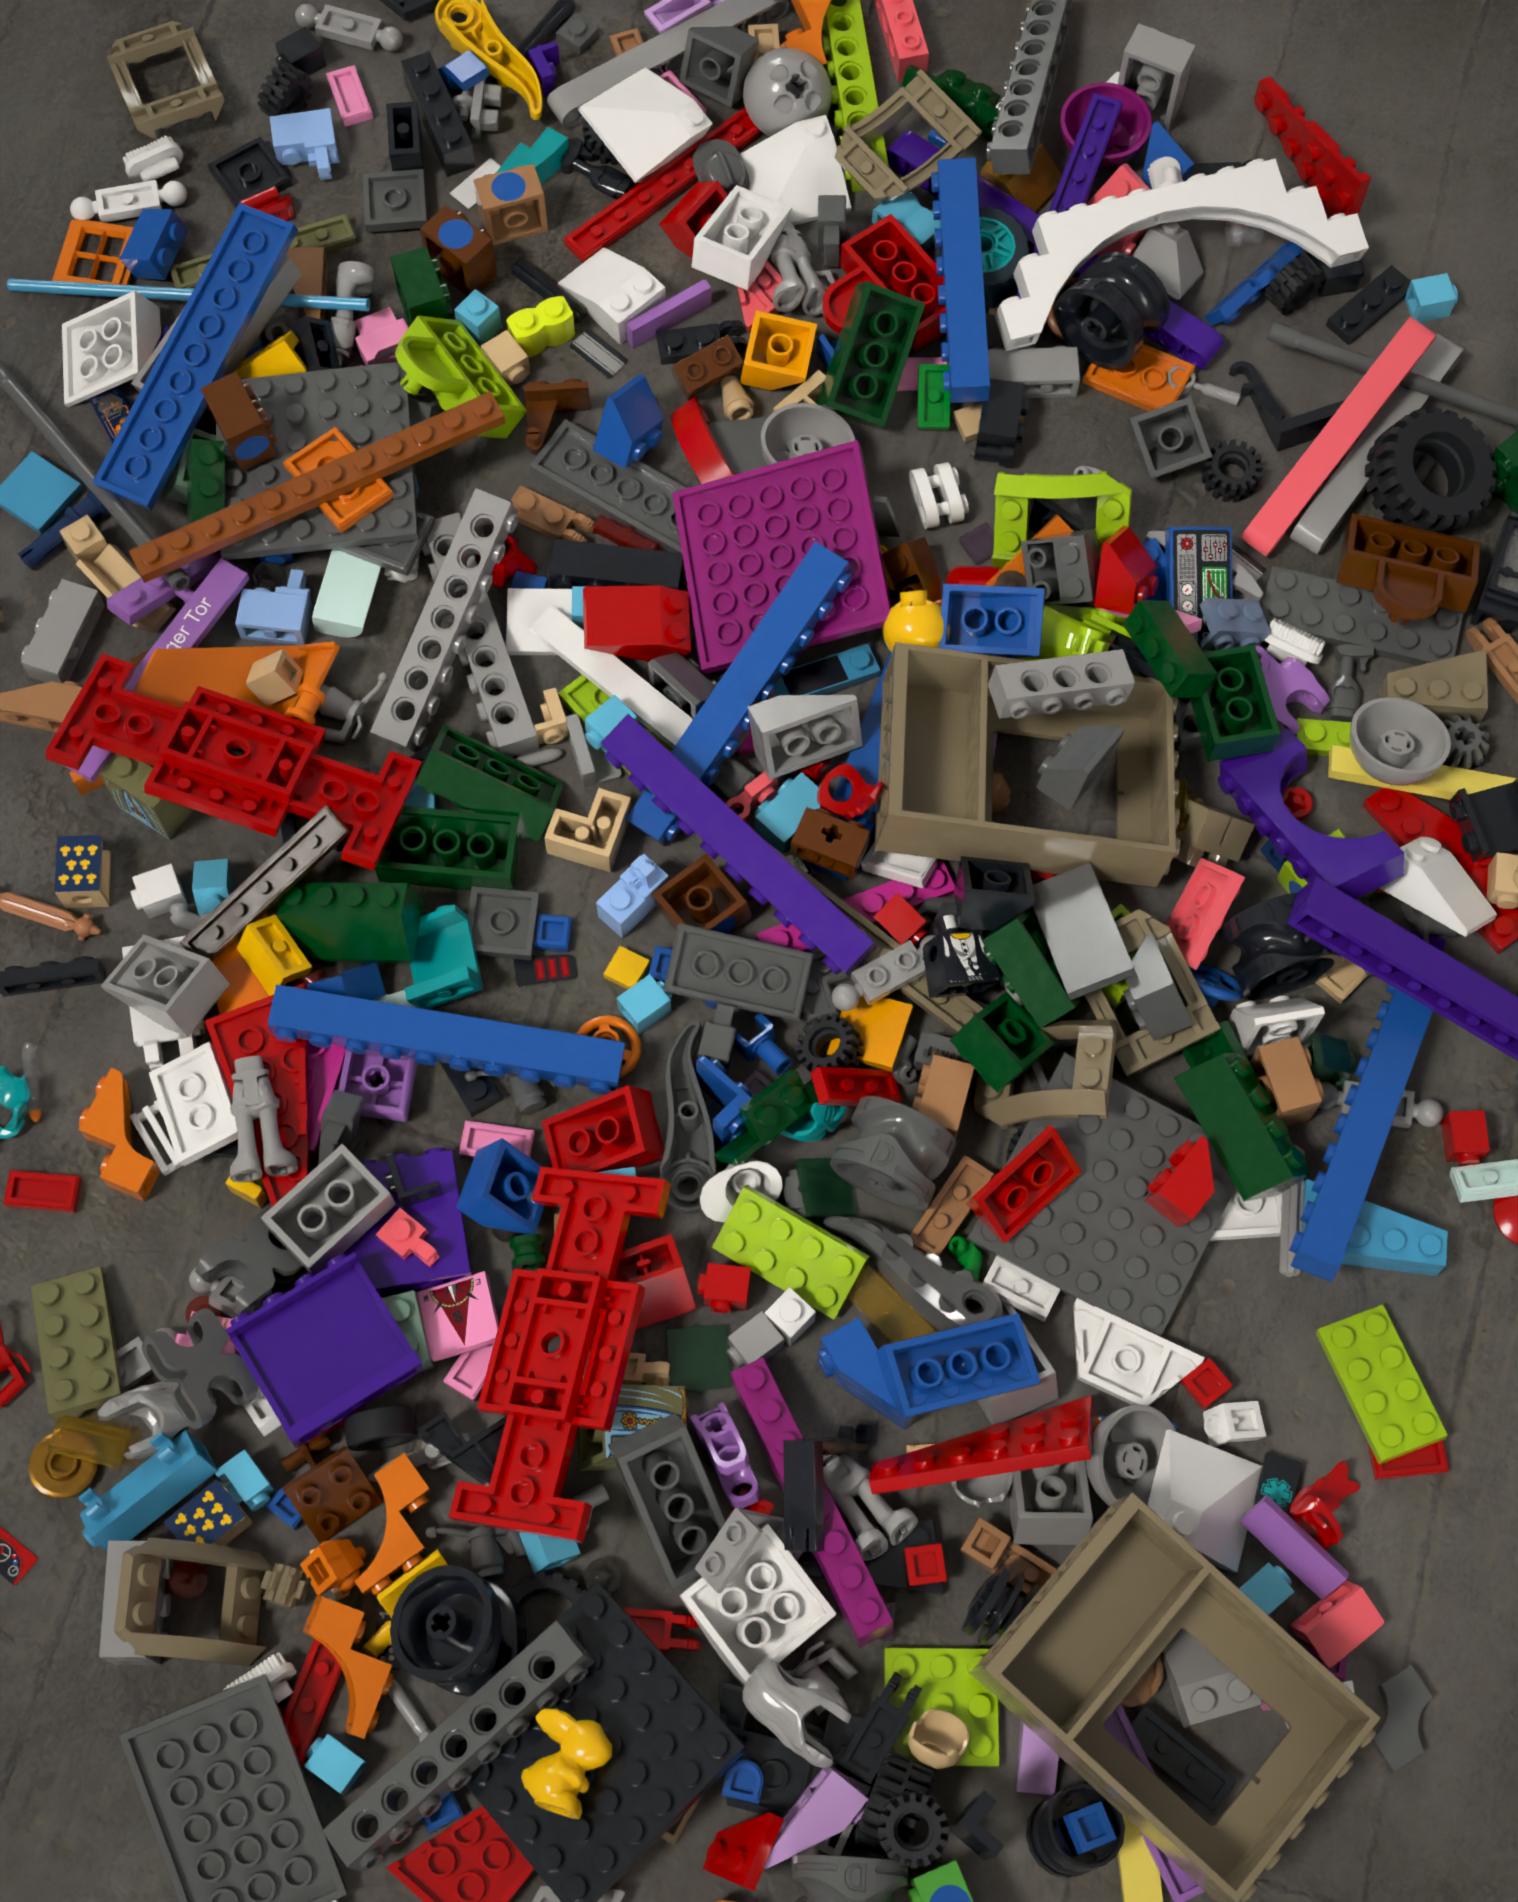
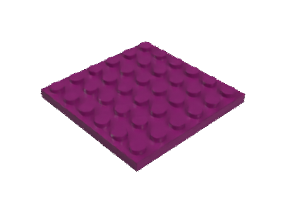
M858 440L672 492L700 666L704 674L729 668L815 541L849 562L852 570L850 574L852 579L846 590L842 593L838 592L832 600L833 608L824 620L819 619L813 628L814 636L806 647L883 627L892 607L862 448Z

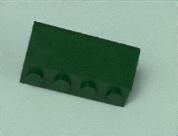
M443 724L415 782L422 786L426 792L432 795H441L464 810H472L476 813L519 816V837L527 840L532 839L536 842H539L555 811L564 782Z
M404 806L375 868L378 880L385 883H408L409 885L471 890L472 886L514 890L518 865L519 816Z
M297 882L281 897L277 915L308 961L412 963L424 898L408 883Z
M1240 1052L1221 1054L1180 1073L1174 1079L1245 1202L1279 1195L1310 1175L1305 1166L1306 1160L1299 1149L1294 1147L1288 1136L1286 1124L1281 1118L1277 1117L1272 1109L1268 1093L1259 1086L1253 1076L1250 1062Z

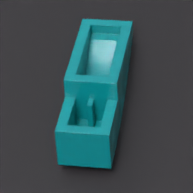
M547 127L531 148L520 142L496 173L511 170L517 166L534 164L541 184L562 166L563 155L569 148L568 137Z

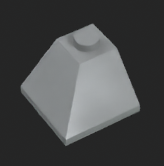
M1177 222L1150 227L1133 254V257L1138 258L1155 272L1163 283L1167 294L1178 300L1204 273L1189 232L1181 228Z

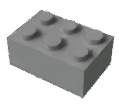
M1138 23L1123 53L1118 84L1136 92L1147 104L1151 113L1152 124L1158 121L1168 132L1183 102L1196 45Z
M341 1144L260 1218L294 1257L310 1273L314 1272L317 1275L328 1268L327 1263L331 1259L344 1253L387 1214L396 1203L391 1193Z
M108 1541L99 1658L115 1665H161V1657L134 1655L135 1649L129 1642H122L114 1632L123 1553L147 1541ZM172 1559L161 1560L153 1634L168 1635L167 1632H163L164 1617L169 1616L171 1609L170 1594H166L167 1579H171L173 1575Z

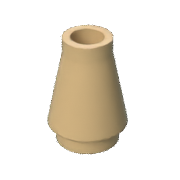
M733 375L723 378L720 386L722 388L725 417L730 421L750 419L753 415L754 403L740 384L738 378Z

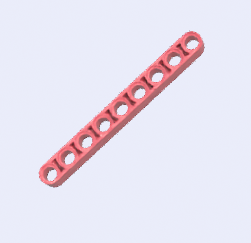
M1409 317L1241 535V540L1265 557L1272 552L1433 343L1437 336L1436 333L1413 317Z

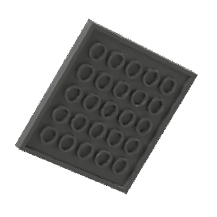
M398 362L240 379L242 383L246 381L250 383L258 404L263 408L270 422V426L277 439L276 442L272 443L277 456L241 472L216 423V440L224 441L225 508L292 479L293 476L286 471L282 462L335 426L356 450L412 426L410 394L400 384V381L407 373ZM334 437L330 441H337V439ZM414 464L383 477V481L393 491V498L372 513L367 514L343 533L339 532L317 506L222 548L221 556L223 560L227 561L419 540Z
M1066 1053L1062 1055L1044 1090L1072 1089L1076 1060L1074 1057ZM1112 1078L1108 1119H1100L1099 1115H1080L1079 1118H1051L1028 1121L1005 1164L1006 1166L1049 1125H1052L1082 1172L1007 1243L1001 1242L979 1217L966 1240L1059 1288L1061 1292L1074 1299L1078 1298L1161 1337L1236 1187L1201 1125ZM1200 1136H1203L1208 1140L1215 1191L1194 1219L1178 1228L1145 1201L1151 1193L1146 1187L1158 1172H1162L1166 1167L1170 1168L1172 1166L1168 1159L1180 1144L1183 1145L1187 1139L1193 1142Z

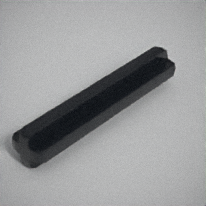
M558 0L519 43L516 49L527 61H529L528 50L544 44L574 11V1Z
M519 258L512 264V274L545 300L555 296H564L573 312L574 322L580 323L586 317L587 308L524 259Z

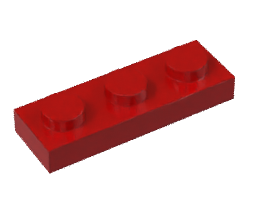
M819 1066L810 1072L820 1105L857 1106L860 1099L864 1096L881 1097L900 1104L903 1103L897 1082L890 1071Z

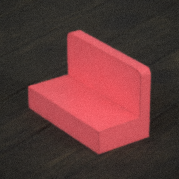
M1346 1580L1323 1600L1320 1599L1289 1626L1298 1638L1311 1644L1326 1667L1332 1668L1384 1624V1620L1363 1588Z

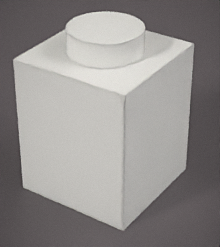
M172 864L132 877L136 889L130 891L137 910L143 908L149 919L170 912L171 905L184 902L187 904L179 877Z
M789 1287L765 1312V1315L784 1338V1341L791 1346L815 1322L816 1311Z

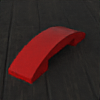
M694 396L670 414L677 439L701 484L738 474L731 469L708 425L711 422L697 397Z

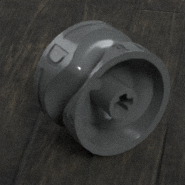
M862 1097L851 1117L853 1124L859 1129L857 1140L839 1143L830 1161V1166L848 1183L884 1202L914 1211L926 1210L935 1191V1184L932 1180L937 1178L947 1166L957 1145L955 1138L943 1126L910 1107L881 1097Z
M794 1855L791 1859V1878L799 1882L806 1890V1895L799 1897L795 1902H891L893 1893L898 1888L908 1886V1865L903 1867L897 1864L895 1860L878 1858Z

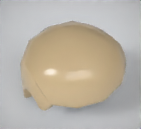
M926 1710L918 1722H913L908 1734V1746L911 1754L923 1765L937 1770L952 1767L961 1760L970 1739L968 1727L958 1716L947 1711Z

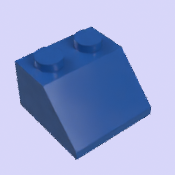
M637 375L607 397L593 447L594 452L624 469L635 460L640 461L651 448L655 449L663 437L661 427L664 416L645 376Z
M503 1138L480 1148L475 1153L456 1208L484 1227L522 1234H535L545 1206L538 1205L532 1201L540 1167L542 1166Z

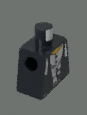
M946 915L935 921L938 934L924 944L922 949L930 998L984 994L1002 981L996 965L992 964L984 953L983 947L985 944L982 941L984 938L979 931H959L955 915Z

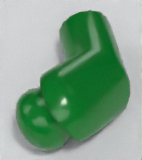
M960 1235L952 1237L948 1244L950 1252L963 1266V1270L969 1271L973 1279L980 1281L982 1253L973 1243L966 1240L967 1237Z

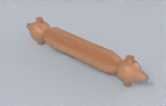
M0 892V908L5 912L63 931L75 930L76 934L79 935L78 940L85 941V938L90 935H100L101 929L95 926L94 922L90 919L91 914L84 913V916L78 919L70 911L12 892Z

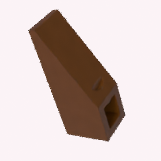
M925 537L908 541L882 554V559L900 601V592L927 590V599L932 602L942 599L938 567Z

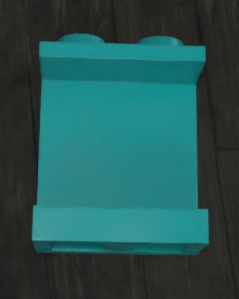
M455 904L440 906L435 912L421 916L413 962L410 963L414 985L404 988L406 1000L416 1008L430 1009L483 989L469 916Z

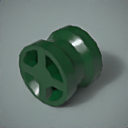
M525 1234L509 1240V1248L514 1252V1258L511 1261L512 1270L533 1271L546 1267L547 1258L542 1254V1247L545 1244L543 1235Z

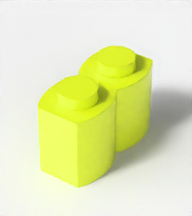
M564 296L548 298L539 303L536 308L519 310L506 320L508 332L527 354L528 358L541 353L547 346L564 344L575 336L573 312Z

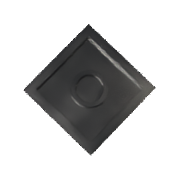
M261 137L207 164L209 172L235 208L239 205V201L274 186L278 193L293 186L291 178Z

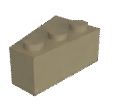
M1486 649L1389 672L1379 688V698L1395 697L1416 702L1432 711L1441 721L1444 719L1450 721L1452 716L1456 714L1464 721L1466 716L1471 715L1472 723L1477 724L1481 722L1488 710Z

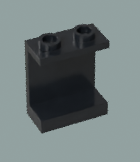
M1518 777L1512 783L1467 794L1465 788L1459 789L1450 799V816L1459 826L1462 834V847L1466 853L1470 854L1473 863L1492 858L1497 852L1510 853L1518 850Z

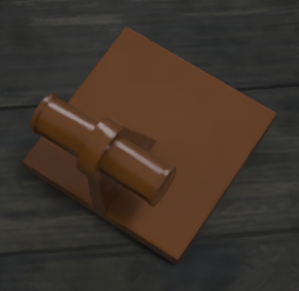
M567 379L563 383L550 384L548 381H534L531 385H524L527 413L526 446L532 454H539L543 449L542 447L554 412L591 410L588 382H582L580 379Z
M324 1431L280 1460L288 1473L305 1461L311 1467L310 1470L282 1489L319 1544L382 1503L377 1492L346 1446L319 1464L316 1463L314 1455L332 1445Z

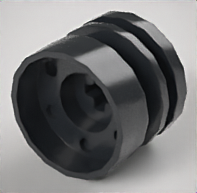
M1001 1564L982 1583L968 1607V1614L962 1626V1632L972 1636L983 1624L978 1636V1642L982 1645L987 1643L995 1633L1001 1636L1041 1589L1037 1585L1024 1597L1020 1595L1025 1579L1021 1574L1016 1575L1007 1586L1012 1568L1006 1564Z
M1079 1784L1069 1786L1047 1797L1035 1806L1028 1818L1026 1839L1031 1855L1041 1868L1051 1875L1067 1879L1084 1875L1091 1870L1106 1865L1114 1859L1124 1842L1125 1824L1122 1814L1091 1785ZM1101 1801L1117 1839L1078 1855L1072 1839H1067L1064 1831H1068L1063 1816Z

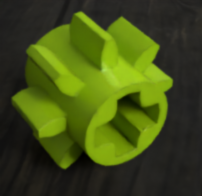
M1080 626L1078 634L1069 632L1065 648L1073 650L1071 655L1073 656L1108 651L1110 643L1102 641L1104 632Z

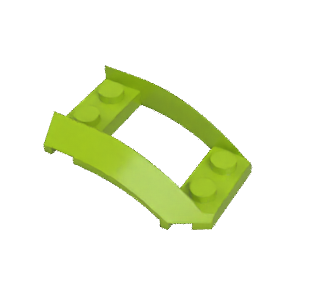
M1106 471L1082 475L1005 474V472H998L994 490V495H996L994 552L991 557L994 567L1002 568L1022 549L1021 542L1028 540L1030 498L1064 499L1097 496L1095 529L1100 559L1103 542L1122 526L1130 527L1132 489L1124 483L1114 480L1107 475Z

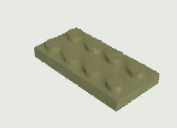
M99 1266L32 1285V1300L49 1416L54 1420L100 1407L111 1398L124 1394L106 1277L102 1267Z

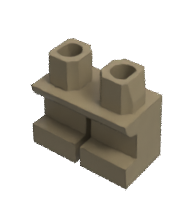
M1188 799L1184 812L1190 816L1184 831H1179L1176 834V837H1179L1180 841L1183 842L1176 859L1196 867L1204 851H1206L1205 860L1224 868L1228 859L1238 862L1255 824L1234 814Z

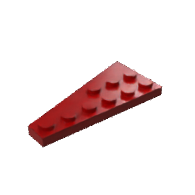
M1270 76L1259 80L1254 96L1255 107L1265 116L1271 133L1280 140L1285 155L1291 158L1295 164L1300 179L1306 182L1308 187H1317L1327 219L1339 213H1345L1346 216L1355 213L1359 215L1371 177L1366 172L1360 174L1355 169L1356 162L1351 157L1344 158L1341 155L1339 145L1314 120L1308 122L1304 118L1305 111L1300 106L1293 107L1290 103L1289 95Z
M1380 788L1364 801L1362 806L1399 847L1421 836L1437 840L1442 848L1453 854L1483 896L1487 897L1488 865L1494 857L1473 863L1470 854L1466 853L1462 847L1461 831L1457 822H1454L1452 818L1412 794L1399 790ZM1489 903L1497 915L1493 921L1476 931L1499 955L1518 940V907L1503 909L1498 907L1497 904Z
M303 983L295 986V988L306 989V986ZM274 995L205 1020L232 1098L234 1082L231 1076L236 1073L234 1061L250 1056H262L264 1069L269 1070V1080L274 1094L280 1100V1107L277 1109L280 1139L283 1148L294 1154L297 1159L298 1170L284 1176H270L265 1172L260 1119L253 1120L255 1142L263 1174L261 1178L272 1207L309 1174L307 1040L296 1038L295 1042H285L276 1039L275 1035L271 1034L267 1023Z
M1090 1395L1005 1423H997L988 1428L900 1456L880 1460L872 1465L869 1485L872 1495L1089 1460L1092 1455L1094 1424L1092 1396Z
M483 1806L472 1811L452 1824L448 1829L386 1867L423 1902H510L535 1870Z

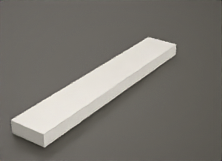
M551 605L529 626L530 633L610 698L615 694L637 716V720L669 746L675 747L693 720L689 715L616 656L584 649V631L554 606Z

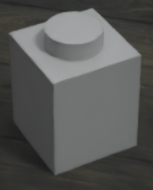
M761 1311L728 1336V1346L730 1348L726 1352L735 1365L740 1368L762 1357L766 1361L784 1347V1338L763 1311Z

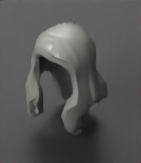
M162 1381L143 1385L111 1398L98 1410L99 1421H109L129 1414L143 1419L151 1430L152 1437L128 1447L130 1451L123 1454L127 1459H143L157 1453L158 1450L150 1443V1440L160 1432L165 1433L172 1440L180 1430L189 1427L173 1404L172 1394L179 1386V1383ZM208 1389L210 1400L214 1406L213 1416L210 1420L212 1421L217 1405L215 1404L216 1399L213 1396V1392L211 1389Z
M773 1659L763 1661L756 1666L743 1689V1702L748 1711L761 1724L771 1730L786 1747L802 1756L810 1764L820 1768H830L833 1765V1756L826 1747L807 1733L804 1719L809 1712L821 1705L842 1721L849 1723L851 1714L848 1712V1707L843 1698L830 1686L821 1681L799 1679L790 1676Z

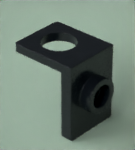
M393 1153L386 1154L391 1172L384 1174L390 1193L398 1194L403 1208L444 1195L439 1181L405 1191Z

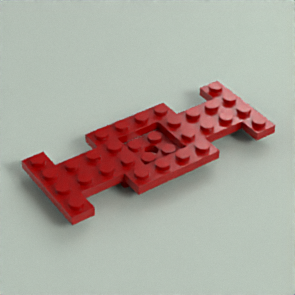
M103 653L45 751L46 760L76 770L80 769L92 746L152 765L154 767L144 784V793L276 837L288 812L312 819L324 806H331L351 831L342 850L341 860L373 871L377 866L422 766V761L390 751L379 775L317 755L325 739V728L201 686L196 688L190 701H185L182 708L125 690L134 674V664ZM239 748L246 753L241 756H234L228 753V751Z
M540 1167L532 1201L538 1205L561 1207L546 1269L538 1268L537 1271L513 1270L477 1409L484 1413L507 1416L489 1486L462 1481L457 1482L448 1518L460 1522L583 1543L592 1505L586 1502L563 1499L561 1494L578 1427L611 1432L646 1289L640 1284L615 1281L631 1215L663 1219L671 1188V1183L667 1180ZM560 1336V1347L557 1351L549 1353V1342L554 1337Z

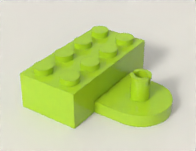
M417 316L397 343L399 346L396 348L395 355L398 363L407 373L400 381V384L404 386L403 389L408 393L417 395L422 386L431 389L439 400L440 407L447 411L491 391L504 414L506 423L477 435V437L507 438L526 414V408L460 320Z

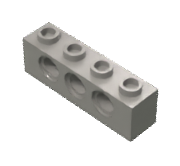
M1123 649L995 665L988 682L999 719L1008 717L1018 719L1038 713L1054 714L1061 710L1069 709L1085 710L1092 706L1107 704L1109 706H1116L1127 701L1135 685Z

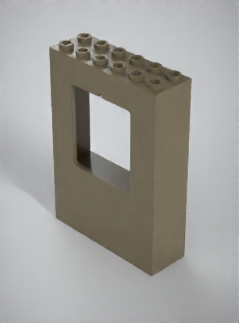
M895 642L882 680L878 782H883V791L877 802L876 851L959 862L961 856L1029 863L1030 871L1058 875L1090 862L1097 880L1149 887L1158 886L1163 875L1168 874L1170 862L1173 858L1178 857L1180 851V838L1176 837L1175 831L1180 818V810L1175 808V799L1179 792V780L1174 779V771L1177 768L1179 758L1178 751H1174L1178 724L1173 722V715L1177 708V698H1171L1160 681L1133 675L1135 685L1127 701L1116 706H1109L1107 704L1092 706L1085 710L1069 709L1061 710L1054 714L1038 713L1018 719L1012 717L999 719L988 687L995 665L1025 662L1027 660ZM1081 725L1120 726L1125 729L1115 749L1116 794H1121L1116 797V839L992 822L994 732L1061 741L1067 733L1073 736Z
M1133 1492L1115 1500L970 1672L972 1676L1217 1902H1239L1240 1900L1245 1902L1252 1896L1258 1887V1883L1255 1880L1264 1869L1266 1871L1270 1870L1282 1856V1852L1279 1849L1288 1838L1290 1840L1294 1839L1306 1825V1821L1303 1818L1312 1807L1314 1809L1318 1808L1330 1794V1791L1327 1789L1329 1784L1335 1777L1341 1778L1351 1768L1354 1761L1350 1757L1359 1746L1364 1748L1371 1742L1377 1733L1374 1726L1381 1719ZM1180 1629L1187 1631L1289 1726L1288 1732L1254 1773L1253 1776L1259 1780L1256 1784L1253 1780H1249L1213 1826L1204 1821L1104 1727V1722Z

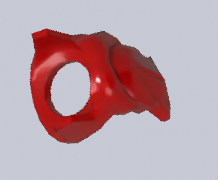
M846 763L831 769L821 781L817 791V802L820 805V809L850 820L856 815H863L865 811L877 804L883 791V782L879 781L874 786L872 784L869 785L864 782L862 776L855 768ZM836 776H843L851 783L852 794L845 802H837L829 794V783Z
M1344 1461L1339 1462L1328 1475L1320 1477L1311 1487L1307 1486L1299 1491L1289 1507L1290 1517L1308 1534H1315L1316 1538L1314 1540L1324 1549L1333 1544H1338L1343 1539L1342 1530L1332 1512L1340 1506L1341 1500L1357 1492L1360 1488L1357 1482L1348 1479L1347 1463Z

